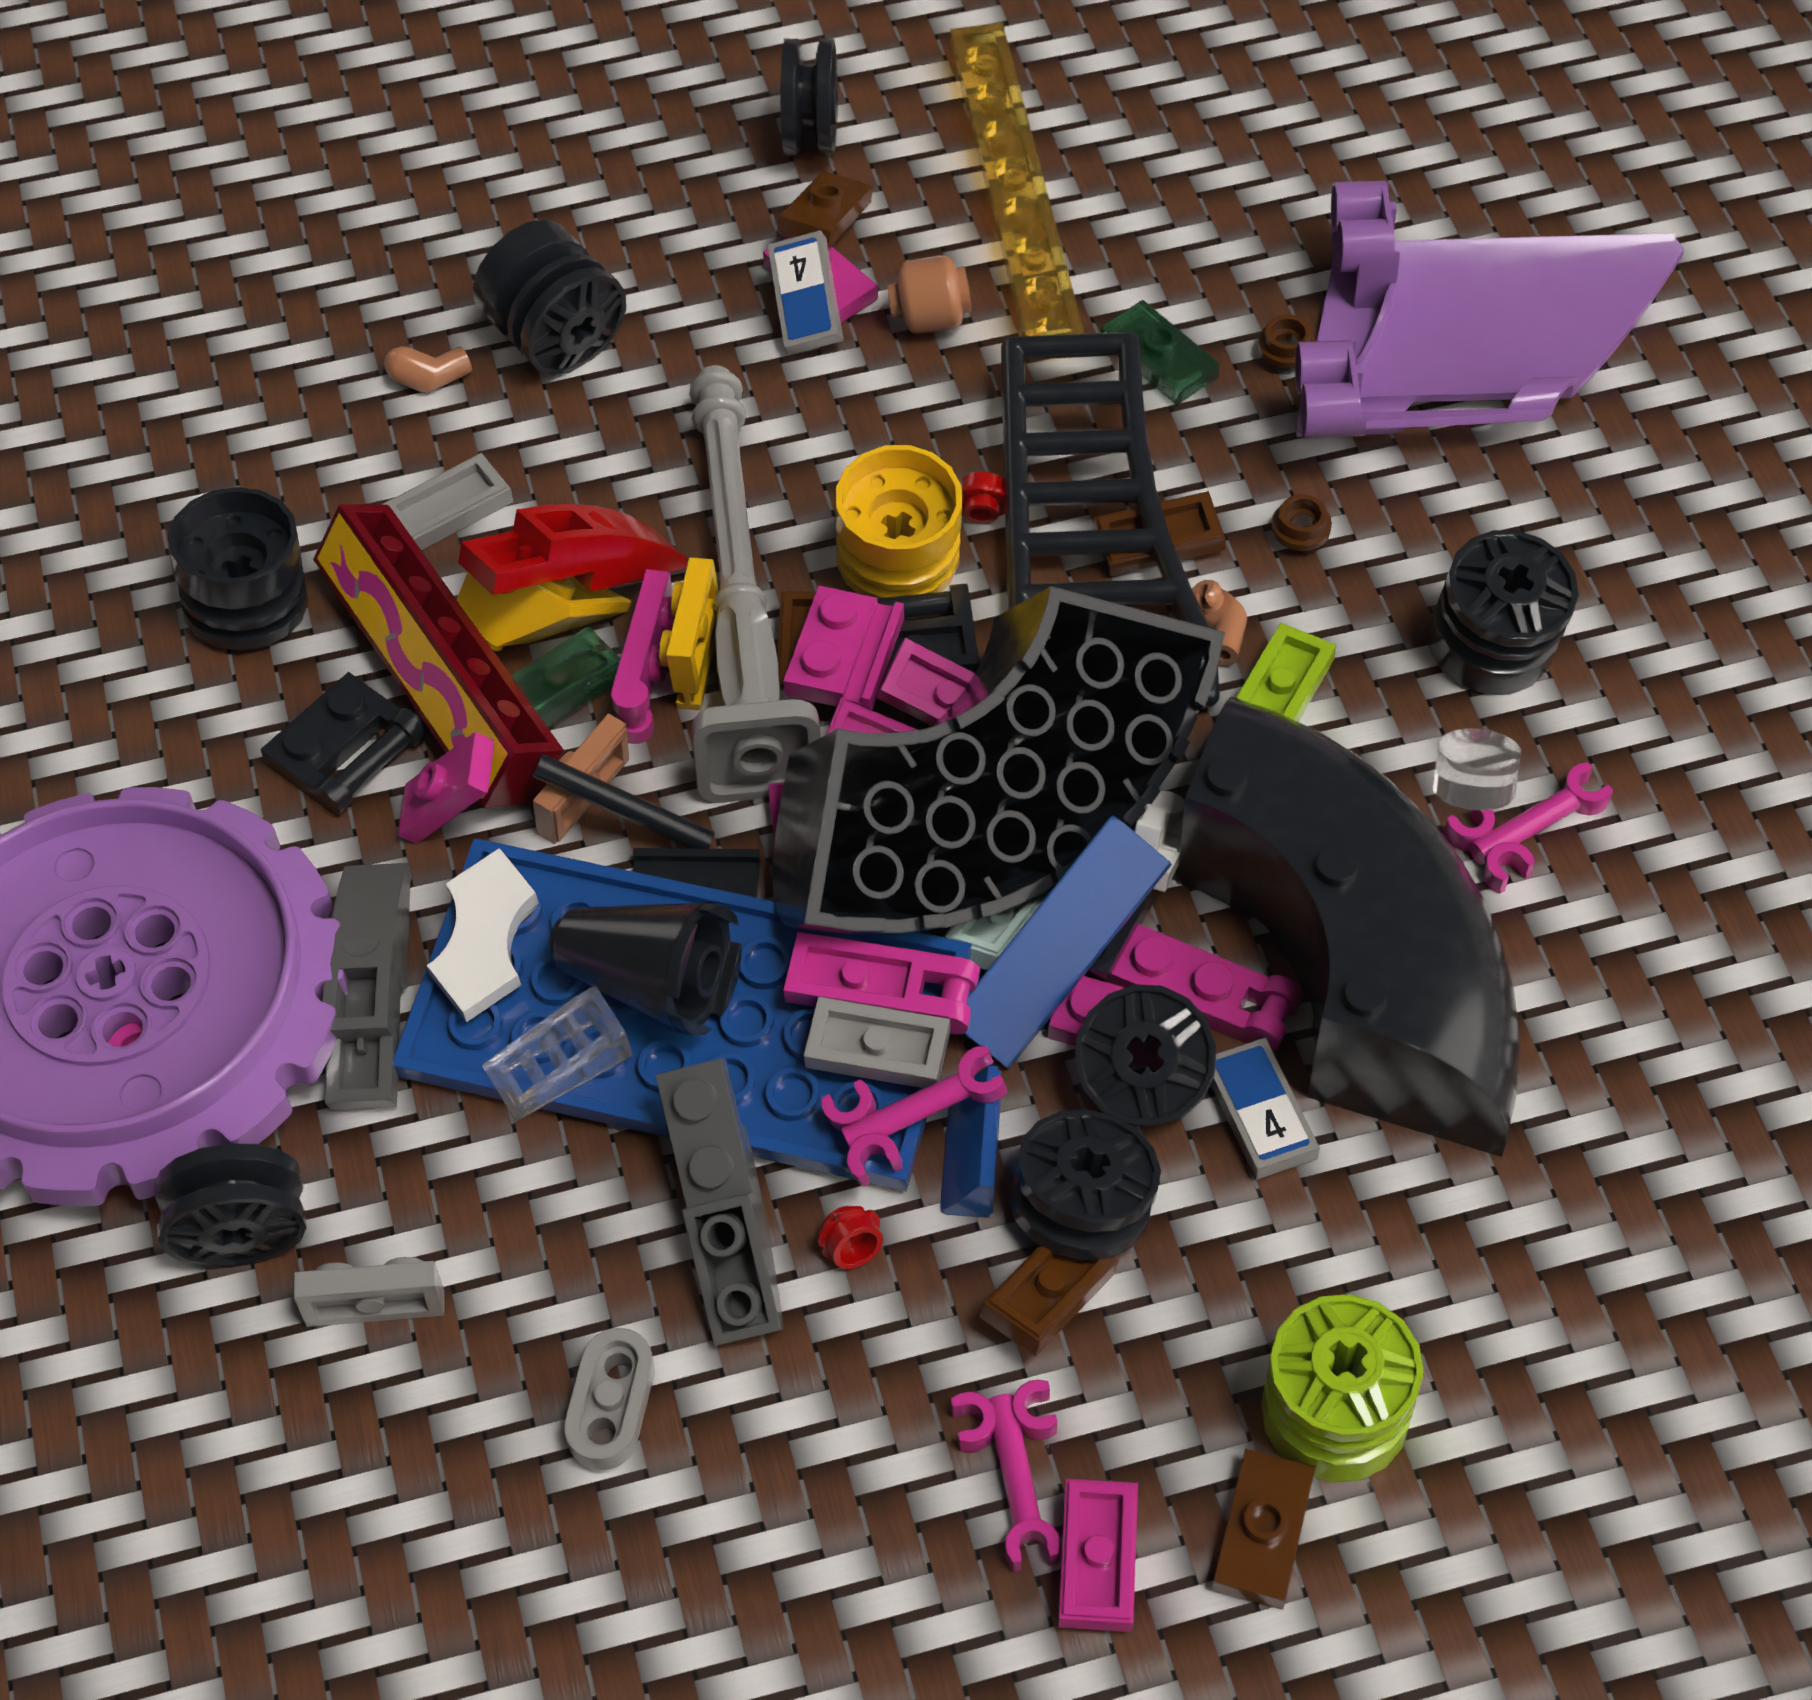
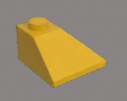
M468 572L457 598L459 604L494 651H501L503 646L532 643L626 613L632 602L610 589L590 592L573 576L558 582L550 581L516 589L512 593L492 595Z

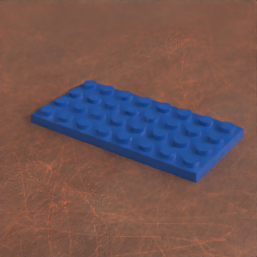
M474 838L462 872L500 848L537 895L539 904L520 923L511 946V962L519 976L521 986L466 1022L430 976L428 968H426L394 1056V1067L398 1077L668 1138H670L656 1074L724 1058L727 1062L741 1125H746L753 1157L855 1180L847 1164L850 1147L843 1132L835 1129L828 1121L822 1109V1097L829 1094L839 1111L850 1112L859 1104L860 1097L855 1089L854 1082L861 1079L868 1085L876 1101V1111L924 1088L805 1068L804 1053L816 1007L785 1002L783 991L797 932L955 956L970 960L972 943L920 932L895 935H840L789 927L781 921L774 901ZM453 899L450 902L429 963L445 949L453 934L456 922V908ZM713 902L728 906L737 916L739 926L728 925L730 941L741 943L742 958L738 981L724 1015L711 1014L703 1026L712 1030L706 1035L691 1036L682 1034L560 971L555 963L554 956L550 952L549 939L552 928L557 920L563 918L570 909L575 907ZM925 982L922 994L941 997L943 987L937 983ZM927 1118L888 1136L894 1141L902 1157L901 1170L895 1172L889 1160L883 1154L871 1155L866 1160L864 1168L870 1183L907 1191Z

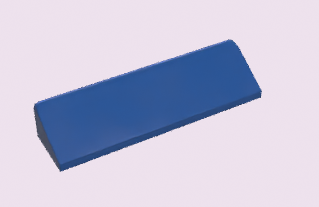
M1111 816L980 979L976 990L969 993L967 1005L971 1008L972 1013L968 1030L963 1035L977 1046H987L991 1056L1007 1069H1010L1172 865L1171 862L1115 816Z

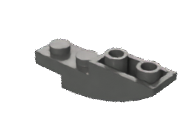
M408 863L344 866L332 915V918L340 923L335 933L330 961L332 980L324 982L322 1001L332 1005L336 1012L330 1029L336 1037V1042L326 1065L325 1103L331 1110L397 1107L398 1073L394 1067V1056L399 1045L401 989H407L411 867ZM339 970H343L349 980L347 996L338 981Z
M720 1058L656 1074L687 1209L682 1211L714 1346L782 1330L784 1328L780 1297L762 1195L746 1125H741L726 1059Z

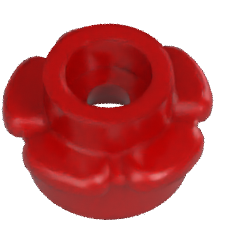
M972 472L961 478L962 513L968 521L977 524H988L996 521L998 516L1005 514V486L1002 477L990 472Z
M842 1206L835 1209L825 1218L822 1228L818 1233L817 1242L821 1247L822 1255L828 1260H833L842 1269H854L865 1265L878 1254L883 1244V1235L879 1230L880 1218L875 1211H865L861 1206Z

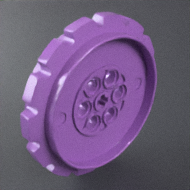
M158 787L125 788L121 791L118 799L95 801L91 793H85L58 800L27 812L24 815L25 823L16 826L4 834L0 833V1191L12 1181L21 1179L30 1199L34 1202L62 1206H99L105 1202L110 1189L119 1185H128L135 1198L142 1200L155 1196V1183L160 1170L179 1156L199 1148L229 1143L259 1144L266 1139L293 1111L286 1090L294 1084H314L329 1060L336 1042V1037L330 1031L334 1016L336 1015L335 1008L322 1001L324 982L332 980L330 961L334 948L335 933L340 927V923L334 918H327L333 913L334 909L328 888L304 852L297 846L279 850L280 843L273 825L244 808L224 800H218L205 810H196L190 792ZM167 942V943L164 944L163 946H159V947L154 948L155 946H157V945L160 944V943ZM339 970L338 981L347 996L349 980L345 972ZM56 978L53 982L44 984V983H46L47 981ZM184 994L182 997L178 999L170 1000L172 997L176 995ZM129 1023H136L142 1026V1032L135 1042L121 1047L112 1046L108 1043L111 1036L119 1028ZM72 1031L65 1037L57 1038L65 1032Z

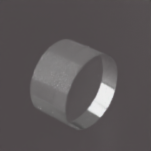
M1460 729L1445 734L1438 742L1433 781L1434 792L1443 801L1464 809L1494 810L1507 806L1514 800L1516 795L1521 759L1519 745L1503 734L1484 729Z

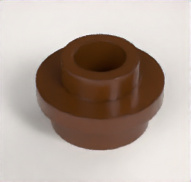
M1279 315L1271 319L1260 332L1258 351L1267 363L1275 367L1295 368L1297 342L1315 341V337L1309 324L1304 319L1295 315Z
M1299 494L1291 496L1273 514L1272 533L1275 539L1286 548L1296 551L1314 550L1322 546L1331 534L1332 520L1325 505L1311 495Z

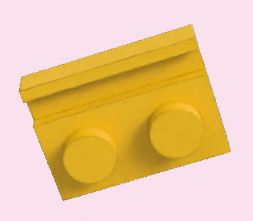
M689 557L684 582L676 581L673 586L671 611L673 618H675L672 630H664L661 636L660 664L663 667H669L673 691L678 692L676 705L679 709L701 710L715 652L718 615L714 608L715 596L719 593L713 559Z

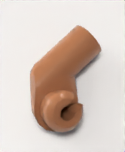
M402 346L391 349L384 359L385 370L392 380L423 393L436 390L473 371L471 362L461 346L436 358L410 347Z
M1213 580L1200 581L1192 590L1210 628L1225 632L1218 664L1223 666L1232 665L1238 660L1247 624L1246 611L1229 592L1220 587L1218 582Z

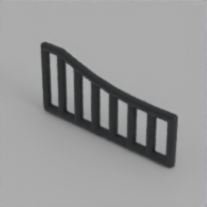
M1132 332L1006 338L1001 345L1008 610L1052 586L1121 605L1173 603L1181 621L1210 628L1171 540L1156 489L1147 436L1142 391L1141 351L1138 336ZM1117 356L1118 381L1025 384L1024 360ZM1121 405L1123 429L1027 433L1026 408ZM1127 454L1130 472L1129 479L1028 482V456ZM1136 502L1143 525L1141 529L1030 533L1029 506ZM1152 552L1162 579L1031 584L1030 557ZM1218 668L1205 708L1216 705L1220 698Z

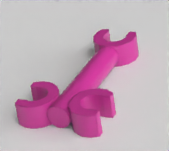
M1588 762L1579 763L1572 767L1567 774L1564 789L1497 828L1493 829L1495 815L1492 808L1487 803L1477 800L1473 803L1470 818L1478 827H1466L1461 824L1456 816L1451 815L1447 818L1444 833L1452 846L1460 850L1470 851L1471 856L1478 864H1485L1483 873L1485 883L1491 890L1500 894L1506 890L1509 878L1500 866L1509 865L1516 868L1525 879L1532 874L1535 863L1533 854L1527 847L1521 845V842L1573 812L1589 816L1603 812L1610 803L1613 789L1609 785L1602 787L1596 792H1588L1582 789L1580 786L1589 781L1592 766Z
M978 1046L967 1051L960 1060L958 1073L876 1111V1101L868 1085L861 1079L854 1082L855 1089L860 1097L859 1104L850 1112L839 1111L829 1094L822 1097V1109L828 1121L835 1129L843 1132L850 1147L847 1164L855 1180L861 1186L865 1187L871 1184L864 1168L866 1160L871 1155L883 1154L887 1157L895 1172L902 1169V1157L894 1141L888 1137L889 1135L969 1097L980 1103H993L1003 1098L1008 1090L1001 1075L987 1082L974 1080L978 1070L994 1063L987 1046Z
M1040 1379L1024 1383L1014 1395L1000 1394L988 1400L979 1393L965 1392L959 1393L951 1399L953 1417L973 1415L982 1421V1424L976 1429L958 1432V1444L961 1452H979L988 1447L995 1438L1013 1523L1005 1543L1007 1565L1013 1573L1022 1571L1020 1547L1029 1541L1039 1542L1045 1547L1050 1566L1057 1565L1060 1558L1061 1543L1059 1534L1052 1525L1041 1520L1023 1438L1024 1435L1028 1439L1040 1441L1049 1439L1057 1434L1058 1422L1056 1415L1035 1417L1026 1410L1033 1403H1042L1050 1400L1049 1382Z

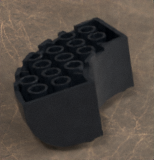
M1052 586L996 616L982 661L971 682L951 708L927 729L888 734L861 733L836 729L789 754L773 855L774 900L781 921L789 927L840 935H895L943 929L1000 913L1026 902L1055 886L1111 816H1115L1128 827H1132L1146 810L1145 806L1147 804L1152 805L1161 792L1159 787L1175 763L1182 759L1190 743L1187 739L1195 725L1199 710L1206 706L1215 681L1225 632Z
M1230 697L1222 707L1214 723L1185 797L1177 883L1201 891L1225 903L1248 920L1255 917L1278 940L1277 948L1292 967L1302 988L1306 987L1314 1015L1315 1058L1307 1098L1502 1157L1517 1094L1520 1043L1516 999L1503 944L1486 902L1466 866L1431 819L1395 783L1363 758L1321 732L1285 715L1235 697Z

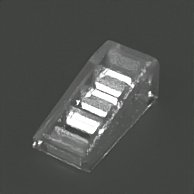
M593 986L561 1006L482 1064L516 1122L633 1055L623 1027L598 988ZM594 1025L600 1037L591 1043L583 1030ZM567 1039L571 1040L578 1051L569 1060L559 1045ZM544 1052L555 1067V1070L545 1076L535 1060V1057ZM521 1065L533 1083V1086L524 1093L510 1072Z

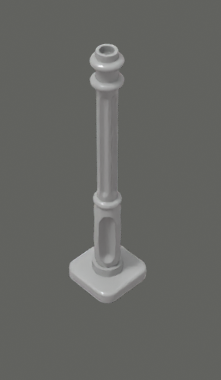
M713 365L700 371L690 385L689 395L692 402L696 405L692 415L693 424L704 435L721 581L720 591L715 596L714 608L718 615L716 626L717 673L724 706L706 708L699 712L692 722V737L697 789L700 796L711 802L726 803L769 798L768 784L781 783L785 780L789 754L821 738L819 716L816 708L811 703L799 699L780 700L778 658L771 624L765 610L767 599L764 592L757 586L754 574L738 431L744 425L746 418L744 406L739 402L742 397L743 387L740 379L727 368Z

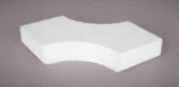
M500 848L446 883L449 895L455 903V928L445 949L427 965L430 976L466 1022L521 986L519 976L512 966L511 946L520 923L539 904L536 892Z

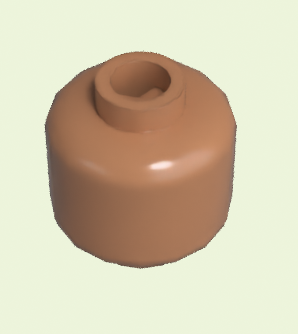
M948 255L905 261L898 269V283L887 284L892 318L903 317L906 328L912 334L919 335L958 328L962 324L963 313L972 312L965 266L956 268L954 260Z

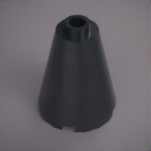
M713 902L575 907L570 909L563 918L557 920L552 928L549 939L550 952L554 956L555 963L560 971L682 1034L691 1036L706 1035L712 1030L703 1026L711 1014L724 1015L738 981L742 958L741 943L730 941L728 925L739 926L737 916L728 906Z

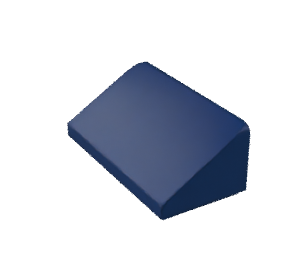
M989 1065L974 1076V1080L987 1082L994 1077L1000 1076L1001 1071H998V1066ZM969 1097L948 1107L941 1211L943 1214L990 1218V1213H993L1001 1099L993 1103H980Z

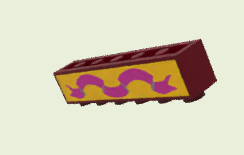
M339 504L313 558L314 562L440 743L445 753L474 732L494 740L488 793L479 799L481 805L484 808L533 805V800L546 784L531 776L539 756L543 753L559 760L564 749L389 505Z

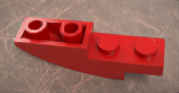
M556 504L517 509L513 531L461 542L458 563L492 595L499 593H512L516 589L550 581L558 582L572 576L590 592L607 590L612 586L642 580L646 569L670 573L686 569L688 558L657 531L635 517L617 510L593 505Z

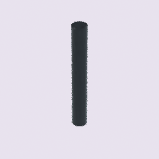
M541 753L533 768L532 777L686 847L709 849L713 841L714 831Z

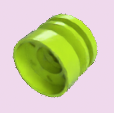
M1352 1294L1321 1296L1293 1311L1277 1331L1270 1355L1267 1380L1261 1403L1265 1433L1281 1458L1316 1466L1314 1478L1331 1483L1360 1481L1389 1465L1403 1448L1424 1374L1419 1343L1404 1320L1381 1303Z

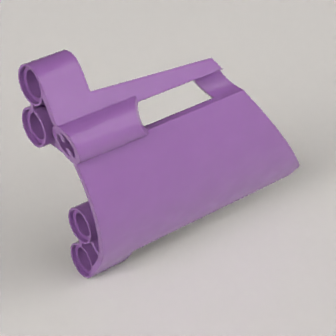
M1333 182L1331 191L1332 266L1317 341L1297 342L1295 381L1297 394L1301 395L1296 437L1387 435L1398 433L1406 427L1543 421L1553 414V410L1560 398H1572L1615 352L1675 269L1684 254V248L1673 233L1395 241L1394 227L1397 208L1396 202H1390L1389 182ZM1513 399L1509 407L1503 409L1406 411L1413 402Z

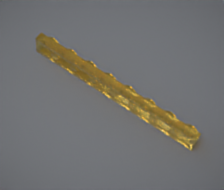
M1003 22L950 29V45L1022 335L1085 334Z

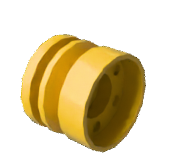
M885 445L862 453L844 469L836 486L837 567L846 585L857 594L865 593L867 596L884 598L941 592L951 583L959 566L962 520V488L952 467L933 452L911 445Z

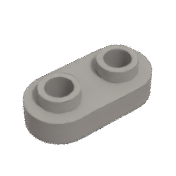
M611 1328L602 1331L590 1340L582 1355L564 1429L573 1457L580 1464L591 1469L606 1470L621 1465L632 1455L638 1442L655 1368L649 1344L640 1334L633 1330ZM616 1365H627L632 1368L631 1372L622 1379H613L608 1376V1372ZM601 1429H610L615 1432L613 1439L606 1444H596L591 1441V1437Z

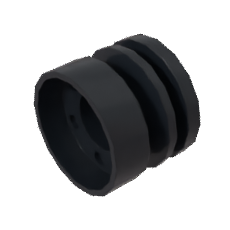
M547 219L527 222L504 235L491 247L479 265L473 283L474 303L482 314L504 336L510 339L517 350L525 355L538 371L550 375L572 372L593 360L611 342L619 330L626 312V292L619 281L610 272L605 271L597 259L590 257L584 247L561 224Z
M233 487L213 490L191 500L174 517L168 532L170 555L178 584L184 621L198 638L218 648L239 651L261 648L288 636L303 620L309 601L295 517L282 500L256 489Z
M1493 530L1471 538L1455 554L1427 629L1430 652L1440 669L1459 685L1483 694H1513L1533 686L1547 672L1559 641L1563 637L1567 624L1573 615L1579 596L1576 573L1560 551L1544 539L1522 531Z

